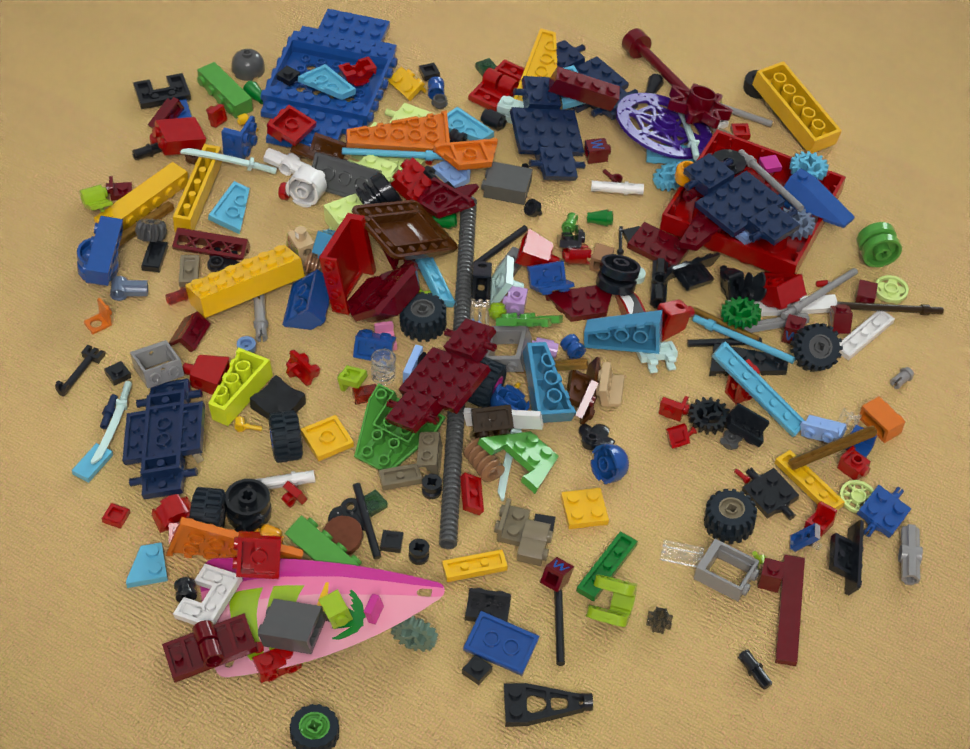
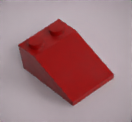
M764 272L766 276L764 288L767 290V293L760 301L764 305L781 310L787 308L788 304L798 302L800 298L807 295L802 274Z

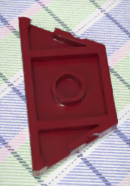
M436 177L431 179L432 185L426 187L423 194L416 200L428 213L438 219L475 206L472 198Z
M594 285L573 288L565 292L552 291V294L545 295L547 301L551 300L556 305V309L563 313L570 322L607 317L612 294Z

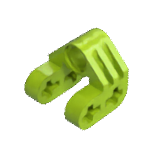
M596 575L594 586L612 591V601L610 609L588 605L586 617L626 627L635 602L637 583H630L629 581L604 575Z

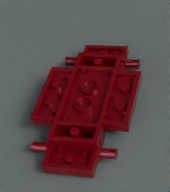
M467 318L457 330L454 331L447 328L444 331V335L450 338L443 346L446 351L435 347L430 349L398 389L403 397L398 402L392 399L387 401L386 406L392 408L385 418L387 422L417 433L427 422L434 425L438 424L439 417L437 415L442 409L457 414L491 371L488 365L480 363V361L488 353V350L494 352L497 349V344L490 342L496 334L495 328Z

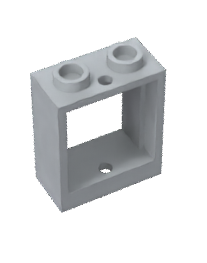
M492 326L495 328L496 334L490 342L495 344H518L517 353L513 356H494L495 351L488 350L485 357L505 364L506 372H524L523 351L526 344L531 343L532 340L529 328L527 326Z
M167 340L130 352L133 367L147 388L184 376L181 359ZM161 364V365H159V366H156V367H153V368H150V369L145 370L146 368H149V367H152V366Z
M714 539L696 567L694 579L739 601L742 595L746 596L749 592L751 580L755 581L760 573V570L757 569L759 560ZM717 558L747 572L740 586L709 571Z

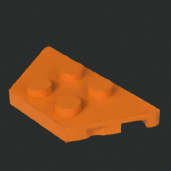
M498 139L434 144L433 151L457 170L492 167Z

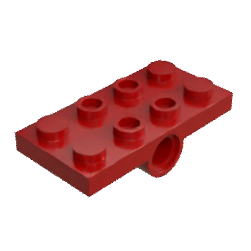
M504 59L495 69L488 68L485 71L482 82L469 94L468 100L487 109L497 111V105L502 96H514L513 89L518 88L525 68Z

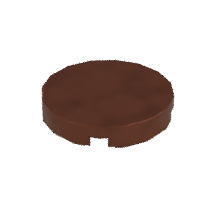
M350 516L335 517L323 529L333 537L332 542L335 544L339 542L348 550L346 552L348 555L354 553L361 546L364 536L362 527L356 519Z

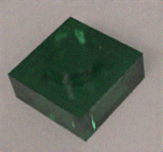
M490 58L475 63V68L482 76L488 68L495 69L497 67Z
M376 489L364 496L371 517L388 507V502Z

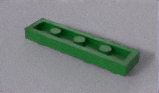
M620 531L577 586L576 592L594 602L604 590L594 586L596 575L613 578L636 548L638 541Z

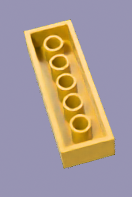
M784 61L757 71L752 85L807 152L810 151L812 154L837 143L842 130Z
M279 245L270 251L261 252L255 257L244 259L238 264L229 265L218 272H212L201 279H194L185 286L190 304L204 318H207L305 277L301 258L286 245Z

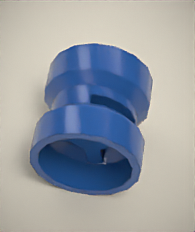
M432 77L428 81V96L433 100L436 94L444 95L445 93L444 80L440 77Z
M575 334L567 335L560 343L562 349L567 351L570 359L581 358L586 352V348L582 343H579V339Z

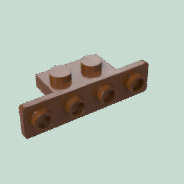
M315 132L311 146L298 143L296 146L292 145L290 152L300 157L309 158L312 161L315 152L344 159L345 155L342 154V147H347L345 142Z
M596 357L588 365L586 374L578 370H571L569 372L566 391L569 394V400L572 405L579 407L591 380L599 384L598 374L599 370H601L599 357ZM595 390L593 396H595L596 399H597L596 390ZM594 403L592 407H587L583 418H580V424H585L593 418L595 414Z

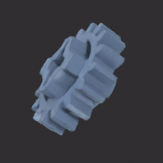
M790 206V207H789V210H787L786 208H783V211H784V212H788V211H790L793 207ZM803 209L801 212L798 211V214L792 217L800 224L799 230L789 235L792 240L795 237L801 240L802 236L808 238V235L813 233L816 224L814 222L815 218L811 217L812 213H805L806 209Z

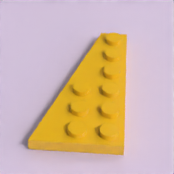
M540 28L521 80L523 76L551 77L557 68L556 32ZM521 80L517 89H523ZM515 95L513 99L523 101V96Z

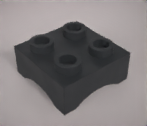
M277 375L270 380L263 390L250 397V408L266 419L269 418L270 413L290 410L298 412L306 404L305 394L288 386Z

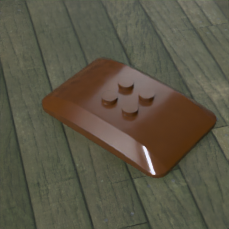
M405 200L355 205L351 210L353 214L365 216V229L391 258L397 260L424 259L452 253L458 248L456 242L418 201Z

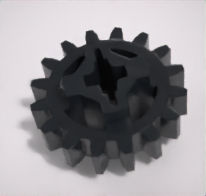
M702 397L701 402L696 399L695 404L691 403L688 412V422L693 423L692 427H698L699 433L704 430L706 435H709V432H713L716 435L717 430L722 433L724 428H727V415L730 409H725L726 404H720V399L713 401L712 397L709 400Z

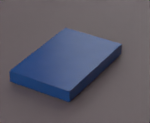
M480 611L463 647V651L477 655L481 659L523 676L540 636Z

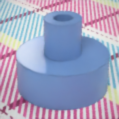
M243 336L237 341V349L239 347L254 353L256 351V341L250 336Z

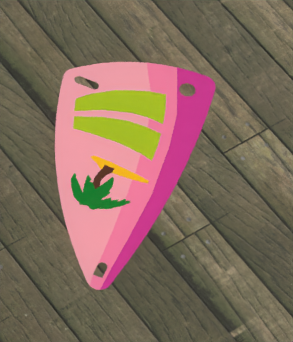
M214 558L205 563L236 573V569H232L233 558ZM280 558L279 579L242 577L241 584L216 624L245 613L254 641L261 642L258 636V628L260 624H263L266 610L271 606L273 599L321 606L318 599L338 589L353 620L342 627L333 629L325 614L326 621L312 654L293 651V656L286 660L287 664L279 668L281 669L312 661L368 640L424 610L444 595L445 589L439 582L386 570L332 562ZM200 586L203 601L210 589ZM419 589H432L431 597L418 596L417 591ZM372 594L379 595L384 605L376 625L369 623L364 613V609ZM263 646V652L252 653L234 660L233 666L230 668L223 664L215 667V670L221 677L225 678L256 674L258 671L252 657L275 648Z

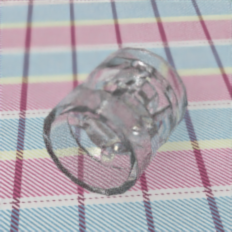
M378 349L371 355V378L377 384H390L396 377V356L389 349Z

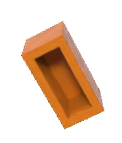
M880 396L864 404L858 417L867 427L875 426L878 432L877 437L884 443L901 434L906 422Z

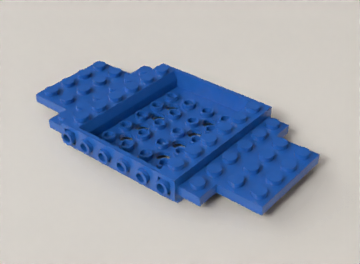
M327 9L318 29L302 26L300 31L294 30L292 35L288 37L286 47H283L282 56L278 58L277 66L273 68L271 78L267 80L265 90L261 92V100H263L261 117L274 119L279 111L285 109L288 105L304 113L317 122L316 127L299 142L307 146H311L315 132L340 140L342 134H346L347 129L362 126L368 127L369 123L373 122L374 112L378 110L379 100L383 99L384 89L388 87V79L392 78L393 68L397 66L398 59L395 58L397 45L383 42L390 27V21ZM368 56L377 67L376 74L373 73L372 77L368 79V83L362 86H355L350 83L356 88V94L350 96L354 100L350 102L336 97L330 98L329 94L324 92L314 95L313 92L319 90L300 83L298 80L291 86H288L276 79V74L286 66L299 71L300 75L311 71L307 69L309 66L317 68L326 64L338 74L340 72L338 65L348 62L350 65H355L358 59ZM298 88H305V89H306V90H303L302 92L297 91ZM269 134L266 136V143L292 147V144L284 139L280 142Z

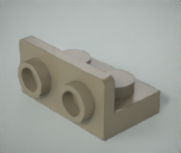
M421 432L417 454V467H426L430 474H436L439 477L443 448L440 432Z
M507 498L506 504L501 505L499 512L501 520L496 521L494 532L497 533V542L519 546L526 519H529L530 510L511 506V499Z

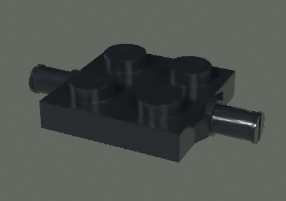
M752 467L746 471V474H748L752 481L743 486L742 491L745 492L746 496L749 495L751 497V501L756 503V507L767 519L781 512L789 520L796 516L789 506L799 499V494L775 468L761 475H758Z

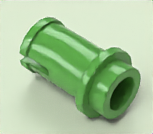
M573 212L568 213L566 221L562 224L563 232L573 233L575 231L578 215L575 216Z

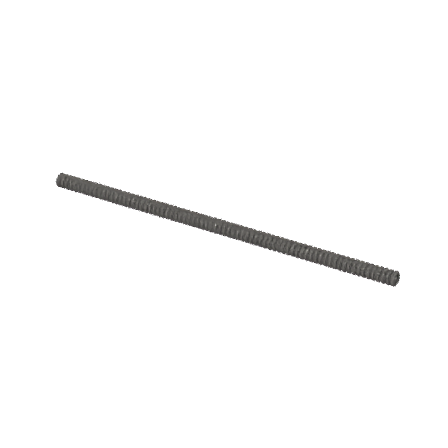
M473 196L471 198L474 200L475 206L460 212L453 320L454 331L458 329L466 318L470 319L477 211V200ZM465 404L457 414L447 411L439 546L444 549L455 548L458 540L460 476L465 419L463 412Z

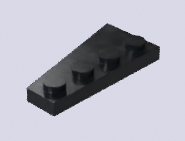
M714 343L713 353L721 344ZM732 347L745 361L749 359L756 365L761 375H786L787 361L766 352ZM712 358L709 376H716V374L728 376L729 374Z

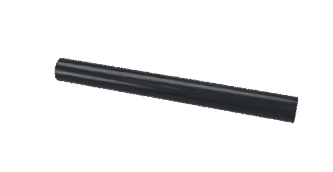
M523 225L475 261L486 262L526 233L528 231L527 226Z
M733 338L687 340V347L714 346V343L722 344L725 341L730 346L747 344Z
M355 483L352 486L373 559L381 558V553L361 484Z
M560 590L558 593L554 591L556 664L564 666L563 592Z

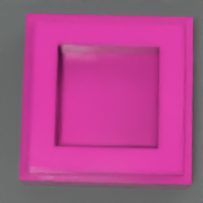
M776 155L759 158L760 166L768 173L782 170V165Z
M372 594L364 609L368 622L375 625L384 608L379 595Z

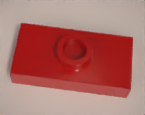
M464 473L460 476L463 510L481 515L484 512L481 478Z

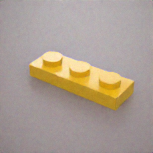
M502 549L442 561V568L447 582L503 572L508 569Z

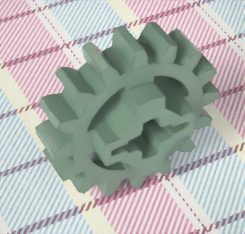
M415 616L391 628V634L394 635L393 638L400 640V645L405 644L407 649L413 648L414 651H417V649H420L422 652H425L426 649L430 651L432 647H435L438 639V633L435 632L436 629L430 627V623H424L423 619L417 618L416 620Z

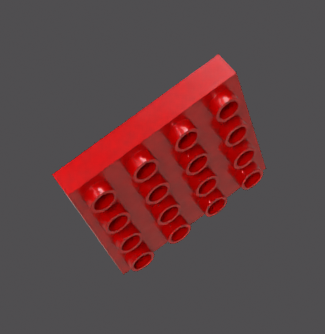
M718 129L697 159L699 160L709 153L713 155L722 149H730L737 152L743 149L748 155H752L758 164L760 157L776 155L782 165V170L769 174L783 187L790 176L793 175L791 174V169H789L791 156ZM747 165L741 172L748 171L763 184L770 185L753 168H749ZM828 170L826 177L819 181L838 199L842 193L846 176ZM682 186L679 187L663 212L660 230L671 233L679 239H682L699 210L695 208V202L701 199L700 197H695L692 201L686 202L682 195L687 189ZM771 186V190L779 195V192ZM812 215L816 223L812 235H808V238L802 236L801 240L797 237L792 240L791 236H788L774 246L765 239L756 240L754 243L750 242L744 245L736 237L733 238L722 230L720 233L716 232L712 235L711 240L704 247L710 251L723 253L738 259L744 264H751L769 272L797 274L825 222L822 218Z

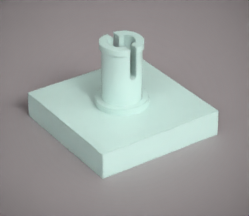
M507 256L491 277L490 304L500 303L512 286L524 288V283L513 280V257Z

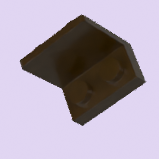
M511 405L471 409L473 430L469 433L470 438L506 435L514 428Z

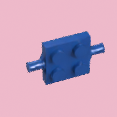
M878 485L856 513L868 524L864 530V535L869 531L866 536L870 537L875 530L882 532L888 538L893 535L911 510L909 506L899 499L904 493L903 489L897 493L901 487H897L893 493H890Z

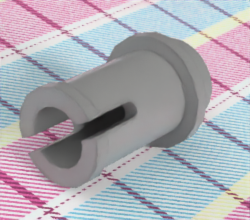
M909 367L900 369V373L890 380V384L893 386L897 383L894 388L899 389L904 383L913 379V370Z

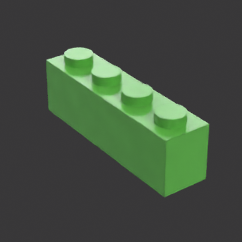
M215 62L197 69L199 85L203 86L208 94L216 99L218 104L224 105L226 111L235 119L241 114L253 111L252 98Z
M301 515L285 532V535L314 561L356 566L362 564L355 555L350 557L346 554L348 550L341 543L335 544L332 542L333 537L326 530L322 532L318 530L317 527L319 525L310 517L307 520Z

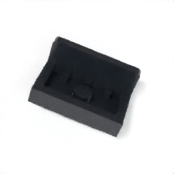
M737 403L727 415V429L730 433L744 438L749 444H754L757 447L763 444V432L769 426V420Z
M469 588L465 620L476 622L480 611H483L508 622L511 594L503 591L485 590L483 588Z

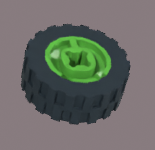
M310 704L309 706L301 707L299 711L297 710L294 717L292 716L290 723V739L296 749H332L335 747L339 739V721L335 713L327 706L324 707L320 704Z

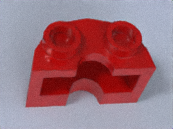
M369 56L358 59L355 65H350L349 62L338 65L345 79L355 86H362L368 83V79L372 77L373 73L376 74L377 69Z
M582 244L581 248L562 249V260L567 265H590L587 258H591V249L588 248L587 244Z
M179 494L171 495L160 500L161 505L156 509L153 508L151 514L160 533L169 531L170 522H180L181 517L190 518L191 502L187 496L185 498L180 497Z

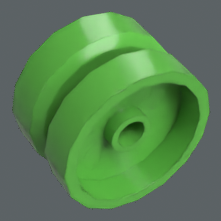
M877 222L866 226L859 232L856 238L864 262L871 267L889 265L902 252V246L897 238L894 227L886 222Z

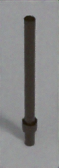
M837 302V304L849 306L851 310L920 313V315L927 316L930 314H943L944 312L943 307H930L927 304L911 306Z

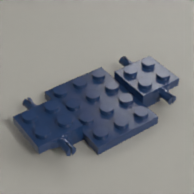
M566 40L556 43L557 66L565 68L574 65L580 74L620 86L619 100L611 111L589 104H582L571 108L579 113L591 107L593 109L591 110L593 117L606 115L611 120L616 119V108L620 100L630 94L638 93V90L634 89L626 92L625 89L628 88L629 82L598 56L585 62V57L580 53L585 51L583 44L573 47ZM635 105L632 108L636 109L638 108V105Z
M523 76L521 80L523 89L514 88L513 95L523 96L524 108L511 107L510 109L518 153L535 155L536 160L530 159L529 167H538L542 172L544 180L576 181L578 178L576 168L585 169L586 164L585 162H576L573 156H583L585 153L575 110H560V98L568 97L549 92L550 77Z
M709 153L684 168L683 174L691 180L684 185L685 189L689 191L695 187L704 196L695 202V208L734 238L747 230L752 234L749 236V240L753 243L756 240L765 239L774 246L799 230L800 224L792 218L798 214L797 209L792 208L788 212L780 209L784 206L785 200L748 171L734 178L735 173L728 168V166L733 164V160L730 157L722 162Z
M189 379L170 381L151 387L147 398L136 400L137 408L146 406V410L127 413L122 461L124 465L141 463V476L129 478L130 487L142 485V497L144 500L184 493L186 478L198 476L197 468L185 470L186 461L183 456L203 453L205 404L203 401L190 403L193 398L203 397L201 389L190 391L191 383Z

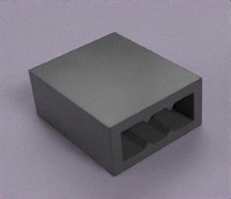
M493 161L492 167L486 169V180L483 179L481 190H484L483 197L525 205L532 182L533 169Z
M273 599L271 606L266 610L263 624H260L258 628V636L263 646L312 654L326 621L322 606Z

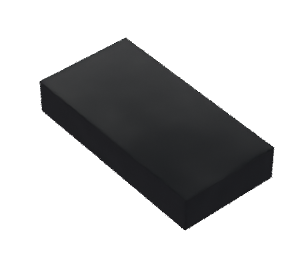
M149 242L141 265L142 271L160 273L168 249V242Z

